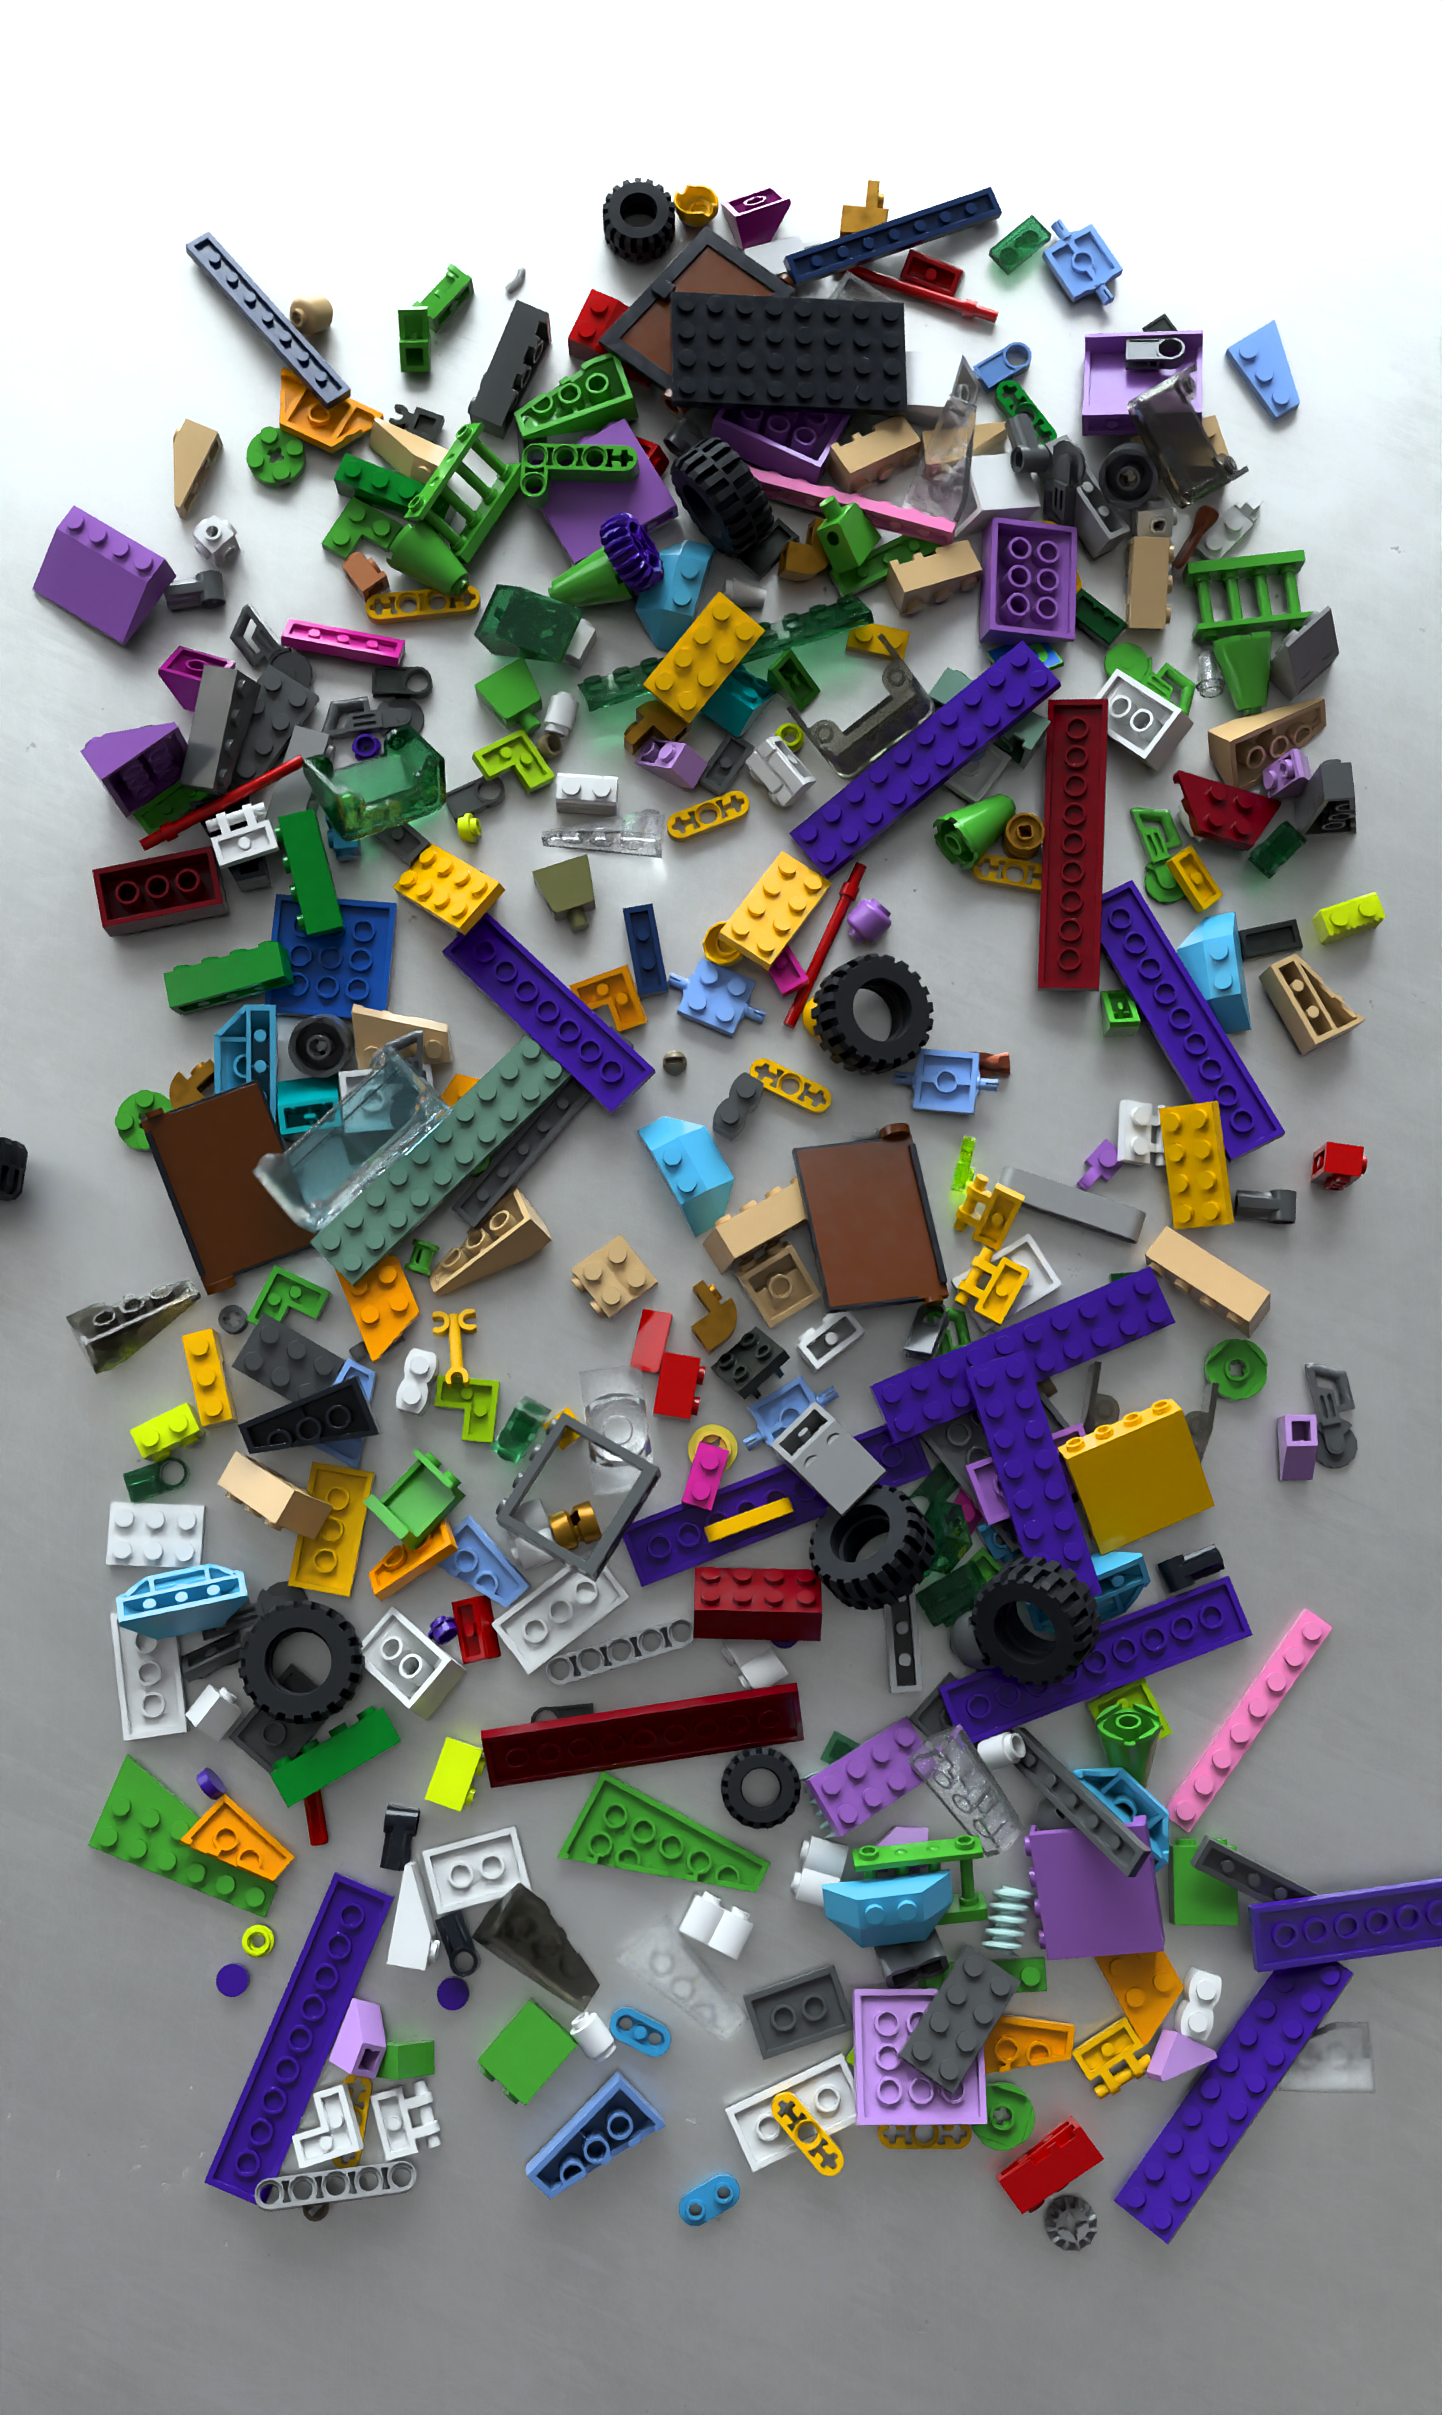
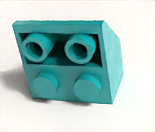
M739 663L700 711L738 738L752 727L777 692L770 688V685L765 680L756 678L746 671L744 665Z
M338 1073L326 1078L308 1077L278 1082L277 1110L280 1135L285 1142L344 1134Z

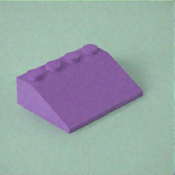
M719 409L713 419L710 437L722 439L742 459L768 471H775L784 477L800 478L808 481L810 484L818 485L828 467L830 445L836 442L839 444L853 414Z
M74 505L56 528L32 589L37 594L125 646L164 594L166 586H170L176 578V574L165 558Z
M992 517L982 530L981 567L983 571L980 590L979 642L1017 645L1022 640L1025 644L1073 642L1075 640L1078 527Z
M172 722L105 733L101 737L98 736L89 740L85 744V748L80 752L104 789L127 818L181 779L188 744L176 723Z

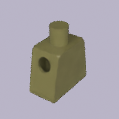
M587 854L532 871L535 885L555 921L568 918L572 931H580L589 927L585 912L591 911L596 907Z

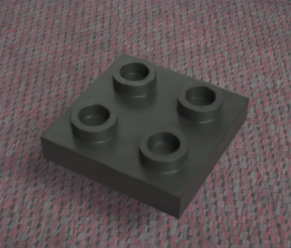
M754 1327L733 1348L723 1354L711 1369L744 1400L750 1394L758 1399L762 1395L757 1388L773 1373L781 1378L784 1373L780 1367L791 1357L764 1332Z

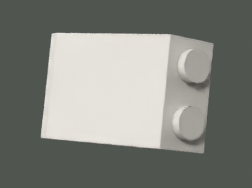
M906 351L908 411L905 418L908 423L933 430L969 426L981 385L964 355Z
M1011 454L965 456L937 485L947 518L956 523L955 538L982 532L992 517L1026 521L1041 507L1031 473H1015L1010 463Z

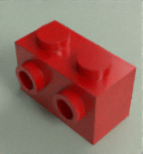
M1326 1142L1313 1153L1310 1183L1324 1184L1325 1189L1344 1190V1187L1347 1188L1359 1179L1361 1174L1364 1175L1366 1172L1367 1156H1363L1364 1147Z
M669 1352L663 1353L653 1416L690 1422L691 1415L697 1416L700 1397H695V1390L697 1384L703 1385L706 1368L700 1366L701 1358Z

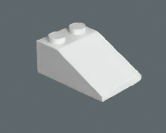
M1119 669L1115 670L1095 697V699H1108L1109 701L1108 738L1157 772L1194 724L1180 708Z
M393 1606L362 1641L363 1647H361L362 1655L365 1656L364 1667L408 1709L425 1720L431 1716L468 1672Z
M410 1861L404 1867L386 1964L425 1971L431 1963L434 1964L435 1960L438 1959L441 1941L436 1940L437 1930L418 1862Z

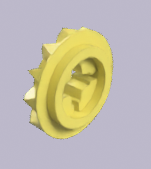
M716 1424L705 1425L699 1428L689 1440L688 1455L690 1461L693 1464L699 1442L712 1445L714 1441L721 1438L718 1447L729 1450L724 1468L725 1472L732 1466L737 1457L738 1447L734 1435L727 1428Z

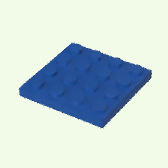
M276 894L271 941L279 942L288 950L294 984L266 991L264 1005H276L277 1015L311 1017L317 1014H333L342 1020H352L351 1010L353 1004L362 1005L364 1008L387 1011L397 903L338 899L346 930L310 939L307 932L301 933L297 915L302 914L299 902L294 903L291 895Z

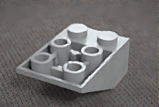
M1329 606L1320 613L1317 610L1312 612L1304 620V626L1298 632L1295 629L1292 630L1282 640L1281 643L1283 645L1275 652L1276 656L1270 662L1269 680L1290 702L1328 669L1339 655L1332 611Z
M816 1401L771 1444L780 1460L842 1517L887 1473L863 1446Z

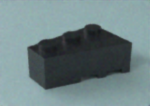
M223 795L189 802V805L195 811ZM250 795L216 814L222 812L229 814L243 809L242 806L249 803L253 806V799ZM216 814L200 822L209 838L222 834L220 829L209 833L205 823L207 820L216 818ZM247 821L232 825L230 828L231 831L246 827L248 824ZM265 855L228 867L242 892L271 885Z

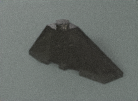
M186 1279L153 1288L149 1295L134 1297L133 1294L123 1296V1302L106 1306L105 1301L99 1302L67 1316L66 1319L86 1360L97 1375L125 1362L197 1302L201 1295L191 1280Z
M517 1883L487 1912L471 1938L495 1956L583 2013L599 1988V1982L581 1955L576 1953L566 1938L567 1934L562 1927L558 1926L550 1914L551 1910L547 1904L524 1885Z

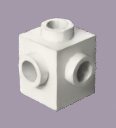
M1153 495L1147 502L1132 509L1131 529L1136 537H1172L1173 526L1177 525V510L1175 507H1172L1167 497Z
M215 514L209 519L202 520L192 533L197 543L194 546L196 551L205 560L209 558L217 567H220L240 549L235 534H237L235 528L226 519L221 521Z

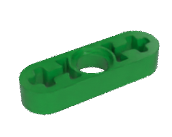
M1006 380L998 385L995 403L1007 419L1021 412H1029L1034 417L1032 425L1037 440L1039 435L1042 438L1048 437L1049 441L1057 438L1055 429L1017 382ZM1004 392H1006L1007 394H1011L1013 392V401L1009 397L1004 399ZM1015 403L1017 407L1012 411Z

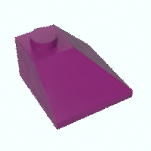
M772 185L721 202V206L736 244L744 251V249L771 242L791 206V201L778 187Z
M179 646L158 669V675L183 709L195 712L204 665L235 669L236 661Z

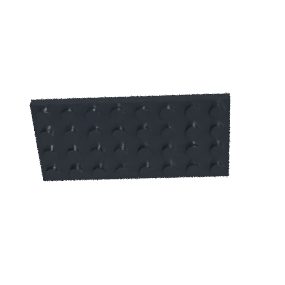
M671 291L672 407L906 416L908 408L904 303Z

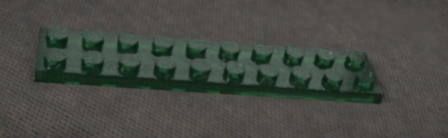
M849 595L839 598L835 604L828 606L825 604L815 605L809 608V612L800 615L797 613L784 615L781 617V621L771 624L769 622L758 623L765 629V632L738 665L874 623L872 611L858 597ZM656 657L642 660L640 665L631 668L628 666L618 667L612 671V674L603 677L593 675L583 680L584 683L577 684L589 712L649 694L650 692L642 684L664 657L660 659Z

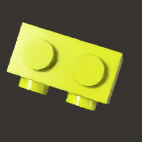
M187 1402L129 1430L142 1458L148 1461L153 1460L154 1463L171 1455L170 1451L180 1446L187 1448L197 1443L199 1437L206 1434L193 1405Z
M446 1737L425 1799L459 1812L463 1811L464 1806L470 1807L477 1790L472 1787L476 1775L482 1776L486 1765L483 1749L451 1737Z

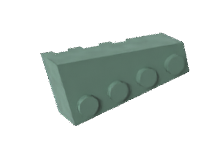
M947 667L928 694L925 706L936 711L938 707L944 706L973 680L969 679L963 672L959 670L954 671ZM1031 711L992 744L1011 756V762L1024 770L1043 743L1051 721Z

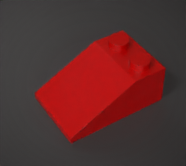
M591 289L568 336L569 355L586 362L609 353L599 345V339L629 307L618 299ZM621 361L627 380L649 388L650 381Z

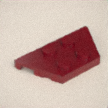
M1178 770L1173 775L1174 784H1179L1183 792L1184 798L1181 800V803L1189 816V824L1193 834L1245 851L1254 846L1281 806V801Z

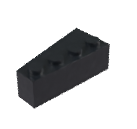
M359 1376L347 1379L238 1425L249 1454L382 1434Z

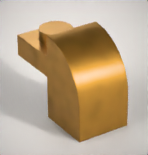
M868 180L865 207L843 205L840 238L887 222L889 209L883 208L884 193H879L880 181Z
M816 517L808 524L805 544L789 541L781 548L777 577L794 581H806L818 575L829 565L830 561L817 535V529L825 519Z
M659 700L645 702L636 708V719L639 723L633 722L624 732V748L634 755L653 735L660 740L680 742L691 730V722L688 725Z
M211 1059L206 1063L201 1062L196 1065L191 1071V1077L188 1080L180 1072L174 1076L169 1089V1098L173 1109L205 1098L202 1093L214 1083V1062Z
M702 1280L693 1286V1292L709 1314L692 1325L691 1331L710 1355L725 1344L733 1335L737 1322V1310L732 1298L720 1304L719 1300L722 1299V1296L712 1283L707 1286Z

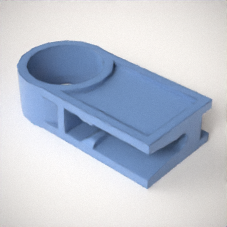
M1013 342L973 366V372L988 395L996 390L1001 382L1012 380L1024 374L1030 366L1032 353L1026 344ZM1011 352H1020L1026 357L1027 362L1021 366H1014L1007 361L1006 356Z

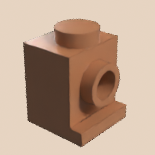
M362 552L352 553L346 558L345 563L342 564L345 577L365 603L372 595L380 594L390 587L385 572H381L372 558L367 560Z

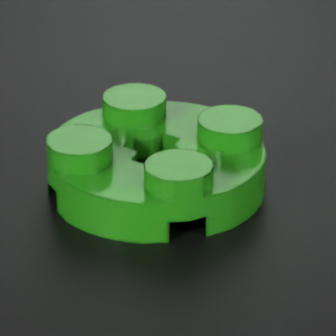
M271 426L263 428L251 440L247 448L246 460L251 473L259 483L267 487L278 488L281 487L280 485L288 482L292 484L301 477L305 470L306 456L302 442L299 438L280 430V428ZM280 452L284 459L271 463L272 459L270 456L273 453Z
M140 1090L129 1096L121 1104L115 1117V1125L121 1139L136 1151H151L145 1132L140 1127V1119L145 1113L161 1107L164 1113L174 1110L170 1100L158 1092H151L149 1090Z
M1227 1339L1210 1351L1203 1369L1209 1386L1216 1394L1230 1401L1248 1399L1263 1388L1267 1379L1268 1364L1265 1354L1255 1343L1245 1339ZM1231 1362L1235 1365L1240 1362L1244 1366L1241 1369L1243 1373L1241 1378L1238 1375L1232 1376L1229 1373L1231 1370L1229 1364Z
M995 2082L986 2084L987 2124H972V2130L980 2141L989 2148L1000 2151L1013 2149L1012 2147L1025 2142L1033 2131L1035 2113L1031 2101L1022 2089L1012 2083ZM1001 2107H1006V2113L1011 2115L1009 2121L1004 2120L1002 2125H998L997 2118L993 2114L995 2110L999 2111Z

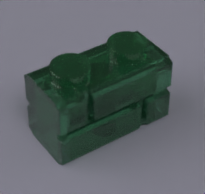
M971 1560L916 1593V1599L934 1627L943 1623L947 1628L960 1616V1612L968 1607L969 1609L975 1608L974 1600L987 1581L982 1576L975 1561Z

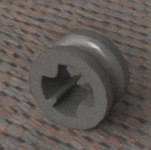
M237 1305L226 1306L219 1313V1325L229 1334H240L248 1326L246 1312ZM232 1312L236 1316L241 1315V1320H237L239 1324L236 1327L225 1322L226 1319H230L228 1315Z

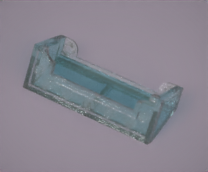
M389 1044L378 1049L372 1055L370 1064L372 1071L283 1154L269 1153L258 1162V1166L252 1171L298 1226L316 1235L379 1175L384 1174L405 1157L454 1111L403 1055Z

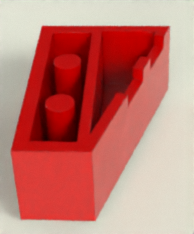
M1070 2116L996 2174L995 2177L1021 2214L1027 2211L1032 2213L1044 2204V2199L1064 2189L1071 2181L1104 2160V2158L1081 2126Z

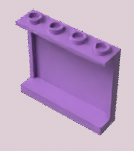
M1203 330L1085 334L1084 395L1082 406L1083 436L1202 432ZM1176 337L1182 340L1185 345L1184 363L1176 369L1125 370L1126 338ZM1170 349L1163 351L1161 354L1165 357H1174L1179 352Z
M625 418L618 422L612 421L608 423L601 432L593 436H585L577 444L630 446L637 453L640 468L638 477L628 483L551 481L549 502L540 508L568 554L572 566L603 546L599 532L601 530L600 526L615 514L621 512L631 514L633 518L638 519L640 525L644 526L647 533L654 531L679 516L677 504ZM565 459L561 461L560 465L569 466L573 461ZM594 460L589 465L591 467H598L603 462L601 460ZM533 487L529 491L531 494H537L542 488Z
M1147 1815L1134 1816L1132 1823H1123L1151 1850L1136 1877H1127L1078 1828L1037 1831V1826L1031 1825L1029 1836L1024 1838L1025 1851L1027 1856H1032L1033 1867L1029 1868L1031 1887H1037L1038 1898L1034 1899V1910L1036 1918H1041L1043 1929L1039 1930V1943L1041 1949H1046L1048 1960L1164 1951L1165 1934Z

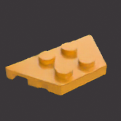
M284 367L281 369L279 424L282 431L333 454L372 430L376 417L384 420L383 413L351 398H347L327 411L292 371Z
M387 1255L355 1287L335 1269L373 1364L382 1358L381 1355L388 1347L395 1343L401 1337L405 1328L411 1325L420 1315L397 1256Z
M1164 1951L1094 1957L1143 2046L1147 2045L1184 1989Z

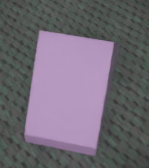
M1163 2029L1146 2073L1149 2079L1164 2082L1216 2059L1217 2055L1214 2050L1178 2032Z

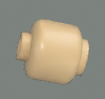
M318 292L299 296L290 305V320L296 329L304 335H312L324 331L332 323V305Z

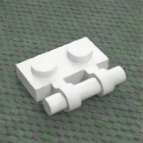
M264 802L253 806L249 803L243 805L241 810L229 814L222 812L216 814V818L205 821L209 833L219 829L222 833L210 838L221 870L279 851L269 819L257 823L256 817L267 814ZM247 821L248 826L231 831L230 826Z
M1132 1100L1120 1101L1118 1162L1147 1165L1150 1164V1155H1156L1155 1166L1166 1167L1159 1109L1157 1108V1117L1152 1116V1104ZM1160 1105V1106H1158V1108L1169 1107V1106H1165V1105ZM1151 1128L1157 1129L1156 1144L1151 1143Z
M424 2079L412 2083L415 2093L412 2097L406 2098L403 2085L374 2093L370 2096L386 2161L417 2153L419 2148L416 2139L420 2137H426L428 2148L441 2144L438 2135L440 2131L439 2122L434 2119L431 2102H433L431 2091H427ZM418 2107L422 2125L413 2127L409 2109Z

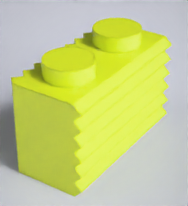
M1372 892L1321 909L1312 918V922L1320 943L1325 946L1327 943L1331 944L1338 939L1342 940L1344 937L1354 936L1355 933L1359 934L1360 932L1364 933L1366 930L1370 931L1372 928L1375 929L1384 920L1385 913L1377 893Z

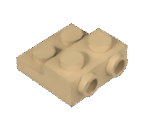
M621 1234L597 1252L594 1251L571 1269L574 1275L570 1279L581 1294L587 1291L593 1299L589 1303L600 1318L605 1315L609 1321L658 1284V1281Z
M780 1240L767 1245L764 1248L766 1253L761 1257L755 1259L754 1256H751L740 1262L738 1265L740 1270L735 1272L749 1299L752 1300L769 1328L777 1325L822 1296L792 1244L787 1241L781 1243Z

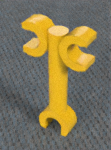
M468 1308L460 1314L452 1313L447 1315L442 1311L432 1313L433 1322H444L443 1326L433 1328L434 1336L444 1337L449 1333L451 1369L445 1375V1381L449 1389L452 1388V1380L457 1376L463 1378L464 1387H468L470 1384L469 1374L463 1368L461 1331L468 1335L477 1333L476 1324H465L467 1319L476 1318L475 1309Z

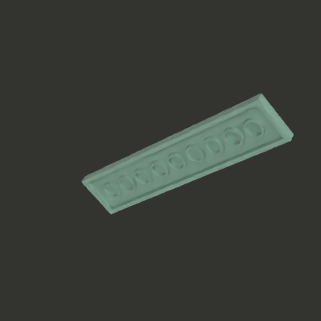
M527 1034L444 1113L427 1133L422 1134L310 1241V1244L355 1287L470 1177L488 1157L495 1153L571 1080V1075Z

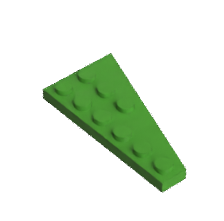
M129 1754L126 1755L88 1846L265 1918L279 1886L274 1882L271 1884L179 1844L183 1836L201 1817L160 1784L159 1780L143 1769Z
M602 1771L557 1858L685 1879L750 1892L757 1891L771 1864Z

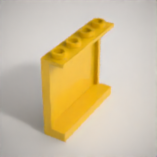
M1172 1399L1157 1401L1151 1408L1127 1414L1121 1421L1111 1425H1102L1096 1428L1093 1433L1084 1437L1072 1438L1065 1445L1057 1448L1058 1452L1065 1459L1091 1531L1088 1532L1091 1544L1100 1555H1104L1215 1506L1183 1410Z

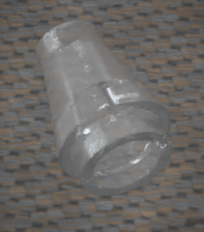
M1202 652L1197 656L1196 690L1200 692L1201 697H1217L1223 693V687L1226 682L1214 652Z

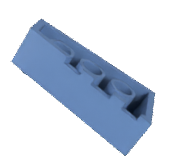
M617 2070L525 2165L526 2175L551 2199L586 2177V2174L595 2168L613 2160L614 2156L628 2147L632 2148L647 2135L665 2127L666 2124L663 2116Z

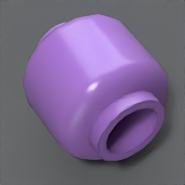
M874 898L871 901L864 899L860 901L847 917V922L852 927L848 933L861 944L864 940L876 943L891 926L889 918L891 913Z

